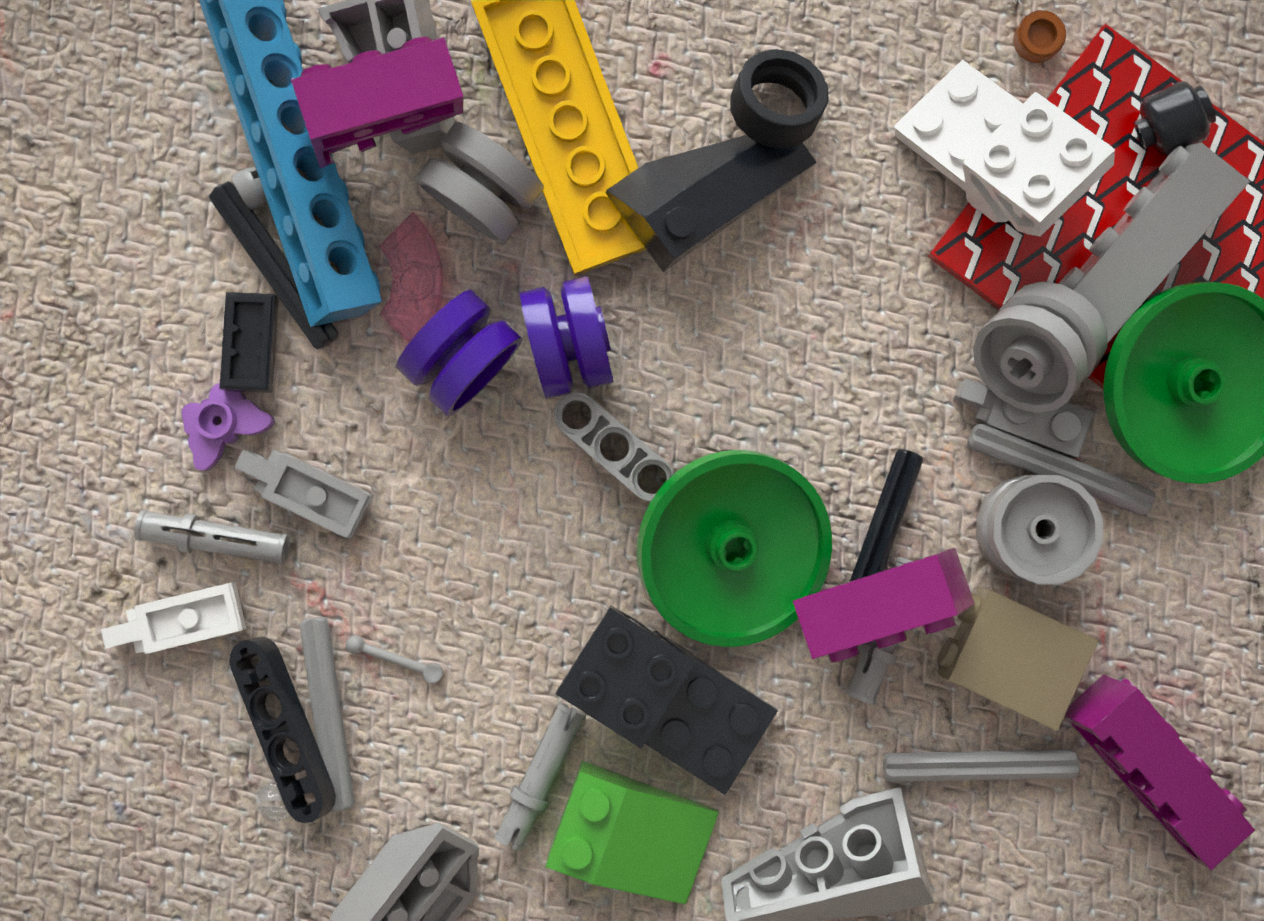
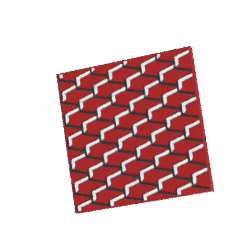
M1105 23L1093 36L1046 100L1115 149L1114 165L1041 236L1018 232L1010 220L1007 222H993L968 202L927 257L997 310H1000L1008 299L1025 285L1042 281L1059 284L1072 268L1076 266L1078 269H1081L1093 254L1089 249L1095 240L1108 227L1114 228L1126 213L1123 210L1128 202L1140 189L1148 186L1159 172L1158 169L1168 157L1161 155L1154 145L1145 149L1137 136L1133 122L1141 119V101L1145 97L1182 80ZM1214 104L1212 106L1215 111L1216 122L1210 124L1209 135L1202 143L1250 182L1142 305L1166 289L1191 282L1228 283L1248 289L1264 298V142ZM1122 327L1107 343V349L1101 362L1090 376L1087 377L1102 389L1108 356Z

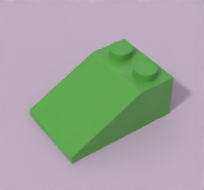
M582 760L549 849L545 867L593 885L686 904L719 811Z

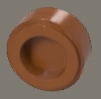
M1038 10L1031 12L1015 29L1013 37L1014 47L1017 53L1028 62H1046L1052 59L1063 47L1066 40V29L1062 20L1050 11Z

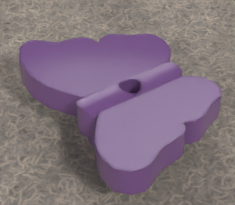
M220 383L215 384L210 390L209 398L204 399L201 404L192 402L186 404L181 412L184 431L187 435H190L188 444L193 453L195 468L200 471L211 470L221 459L226 443H235L238 440V435H257L266 432L274 425V417L262 411L255 402L246 400L245 394L223 391L219 389ZM222 418V423L217 425L218 419Z

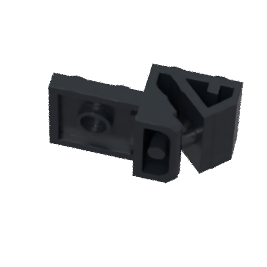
M611 605L555 693L642 749L644 744H646L724 795L728 792L778 712L776 707L695 657L689 650L662 633L650 630L634 617Z

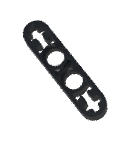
M262 636L240 641L233 647L230 653L229 663L284 806L294 820L301 823L313 822L332 810L335 805L336 794L280 650L271 639ZM257 653L259 655L260 662L257 663L255 667H253V665L251 664V658H253ZM269 678L271 684L259 686V681ZM269 693L276 695L281 702L282 709L278 719L273 718L266 710L265 702ZM286 739L293 740L299 747L300 759L297 764L289 762L284 755L283 747ZM305 770L307 776L297 780L295 774ZM313 792L316 801L308 804L305 800V794Z

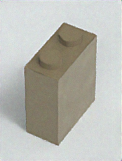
M978 586L975 594L971 593L975 604L958 615V619L962 622L954 639L949 637L940 650L937 663L941 665L938 675L1058 731L1099 640L997 592Z

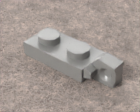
M969 379L959 381L953 398L978 408L974 418L982 421V424L1069 458L1079 457L1095 413L1068 402L1056 410L1039 413L1018 409L998 398L987 385Z
M242 450L234 468L258 479L254 490L261 493L262 498L350 540L354 538L374 497L373 494L305 461L276 450H272L269 459L250 450Z

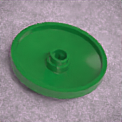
M1191 282L1174 286L1153 296L1126 321L1118 333L1108 356L1103 391L1105 411L1112 432L1120 446L1136 463L1146 470L1165 478L1185 483L1203 484L1233 477L1254 465L1264 456L1263 298L1237 285L1217 282Z
M729 450L709 454L696 459L677 471L663 484L650 502L644 514L637 539L639 576L643 588L656 610L672 627L685 636L701 643L721 647H738L764 641L784 631L798 620L793 600L820 592L829 570L832 554L831 524L826 507L816 489L801 473L783 461L767 454L749 450Z

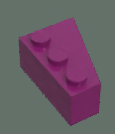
M430 37L414 38L405 42L401 47L402 49L384 54L377 50L366 51L353 57L351 63L333 68L327 64L315 65L302 71L300 77L291 79L320 169L334 163L331 155L334 152L355 144L358 145L359 151L364 152L377 147L374 137L401 130L402 134L408 135L463 113L464 96L444 37L431 40Z
M955 548L793 600L812 659L828 655L831 663L859 655L857 645L875 640L878 649L906 641L905 631L916 627L924 626L926 634L956 625L953 616L959 615L975 604Z

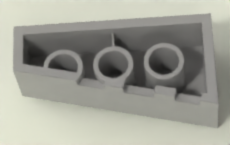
M1202 142L1187 145L1184 148L1178 146L1158 169L1159 172L1148 186L1140 189L1128 202L1123 210L1126 213L1114 228L1108 227L1095 240L1089 249L1093 254L1081 269L1075 266L1059 282V284L1082 294L1098 310L1107 329V343L1250 182Z

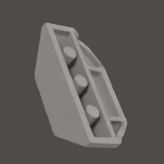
M441 823L393 835L333 911L330 921H456L477 895V858L479 857L477 843Z

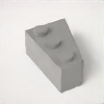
M346 0L317 8L324 22L330 26L341 46L340 49L349 63H351L353 57L366 51L377 50L384 54L402 49L401 47L405 42L414 38L430 37L431 40L437 39L429 0ZM451 117L408 135L402 134L401 130L391 132L389 135L394 143L414 154L441 147L442 139L455 121L454 117Z

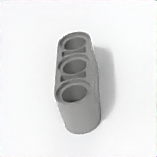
M574 392L565 395L557 403L554 418L559 429L641 499L652 501L655 494H648L642 491L638 485V474L644 467L653 465L661 468L665 473L666 481L674 475L672 468L664 459L591 397L584 393ZM583 403L591 410L589 424L578 430L569 428L564 421V412L571 404ZM619 434L628 441L629 452L622 460L612 462L602 456L600 450L601 443L608 435Z

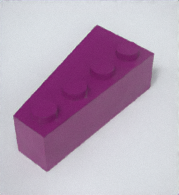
M1102 675L1069 705L1064 718L1192 859L1212 871L1255 831L1243 816L1247 811L1246 807L1230 791L1225 788L1221 789L1211 777L1213 771L1185 746L1180 740L1178 732L1161 717L1143 693L1129 680L1124 678L1122 681Z

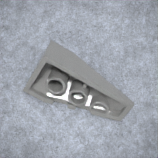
M901 787L852 799L839 807L841 813L818 827L812 823L800 831L802 836L779 850L771 848L722 877L726 921H816L875 916L934 903L924 856Z

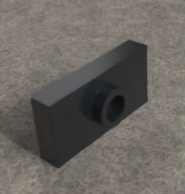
M226 292L219 389L233 392L273 393L279 297L275 294Z

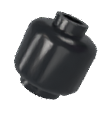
M1181 81L1145 97L1140 103L1141 119L1134 121L1133 124L1137 136L1145 149L1154 145L1161 155L1169 156L1178 146L1184 148L1187 145L1200 143L1207 139L1210 132V124L1216 122V115L1212 103L1202 86L1199 85L1193 88L1188 82Z

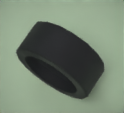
M779 49L758 52L745 62L738 75L730 96V111L736 125L750 139L768 147L788 148L797 146L812 136L829 102L828 85L822 72L809 59L795 52ZM767 82L780 84L791 89L802 100L806 111L805 113L793 116L777 114L765 108L756 99L752 88L757 84Z

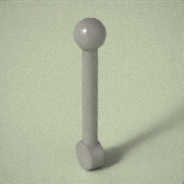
M358 635L350 636L346 641V649L351 654L363 652L423 674L424 679L429 683H436L443 676V668L438 663L433 662L425 665L366 644L363 638Z

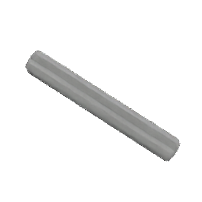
M975 424L968 437L967 446L970 449L1036 475H1061L1080 483L1092 497L1138 515H1147L1155 501L1156 495L1153 490L985 424Z
M315 617L301 621L300 632L316 742L335 789V805L331 811L336 812L351 808L354 804V794L329 622L326 617Z
M1072 750L887 753L884 755L883 772L885 778L890 782L1069 779L1078 777L1080 763L1078 754Z

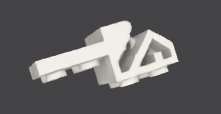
M964 60L954 67L893 126L895 137L966 191L967 201L993 222H1007L1010 220L1018 232L1041 236L1114 165L1115 149L1037 92L1022 104Z

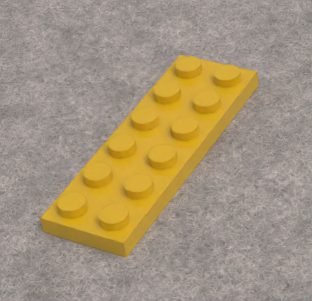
M472 0V7L536 176L544 184L542 192L574 276L647 250L605 193L607 189L638 169V165L575 0Z

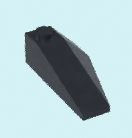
M744 135L647 162L607 189L605 193L660 269L665 272L817 162L803 143L788 148H775L764 146Z

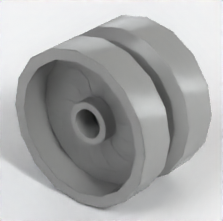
M455 121L442 139L441 145L445 155L457 167L441 159L429 158L416 176L415 181L436 201L467 224L492 240L505 245L518 226L516 214L502 200L518 208L530 209L543 191L544 184L529 168L502 146L474 128Z
M1044 281L1025 285L1013 294L1000 308L999 312L978 332L973 345L974 363L983 382L998 398L1022 410L1036 413L1053 411L1073 397L1081 387L1083 380L1089 377L1101 362L1107 349V329L1098 310L1082 294L1065 285Z
M1061 475L1016 476L999 483L984 498L976 517V538L984 557L998 572L1033 584L1060 585L1079 577L1095 562L1103 543V517L1096 500L1080 483ZM1037 523L1041 524L1040 535L1036 534L1035 528Z

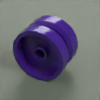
M588 276L563 282L560 291L566 314L557 316L552 295L545 287L520 292L525 325L546 399L571 393L574 384L569 365L570 361L577 360L583 383L589 388L614 383L607 352L611 351L601 307L595 306Z
M471 289L460 293L441 308L409 342L396 364V368L415 386L433 381L428 399L448 417L462 409L490 383L512 358L523 341L504 320L494 322L485 327L491 309Z

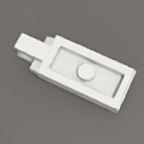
M231 582L136 605L134 609L126 610L129 623L101 629L105 649L133 642L136 654L141 652L148 654L242 631L247 628L236 582Z

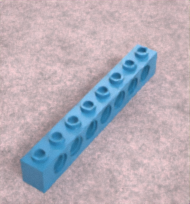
M199 0L310 327L363 316L382 302L379 279L375 272L371 270L364 250V236L360 227L355 224L348 203V189L345 182L339 177L335 162L321 169L319 167L291 79L301 76L303 71L301 66L302 56L298 45L293 42L289 31L283 0ZM267 78L270 79L276 86L272 85L267 80ZM282 124L288 126L292 133L288 132ZM297 169L304 172L309 180L303 178ZM313 215L319 217L324 223L325 227L319 225L314 219ZM329 260L338 266L340 274L332 269Z

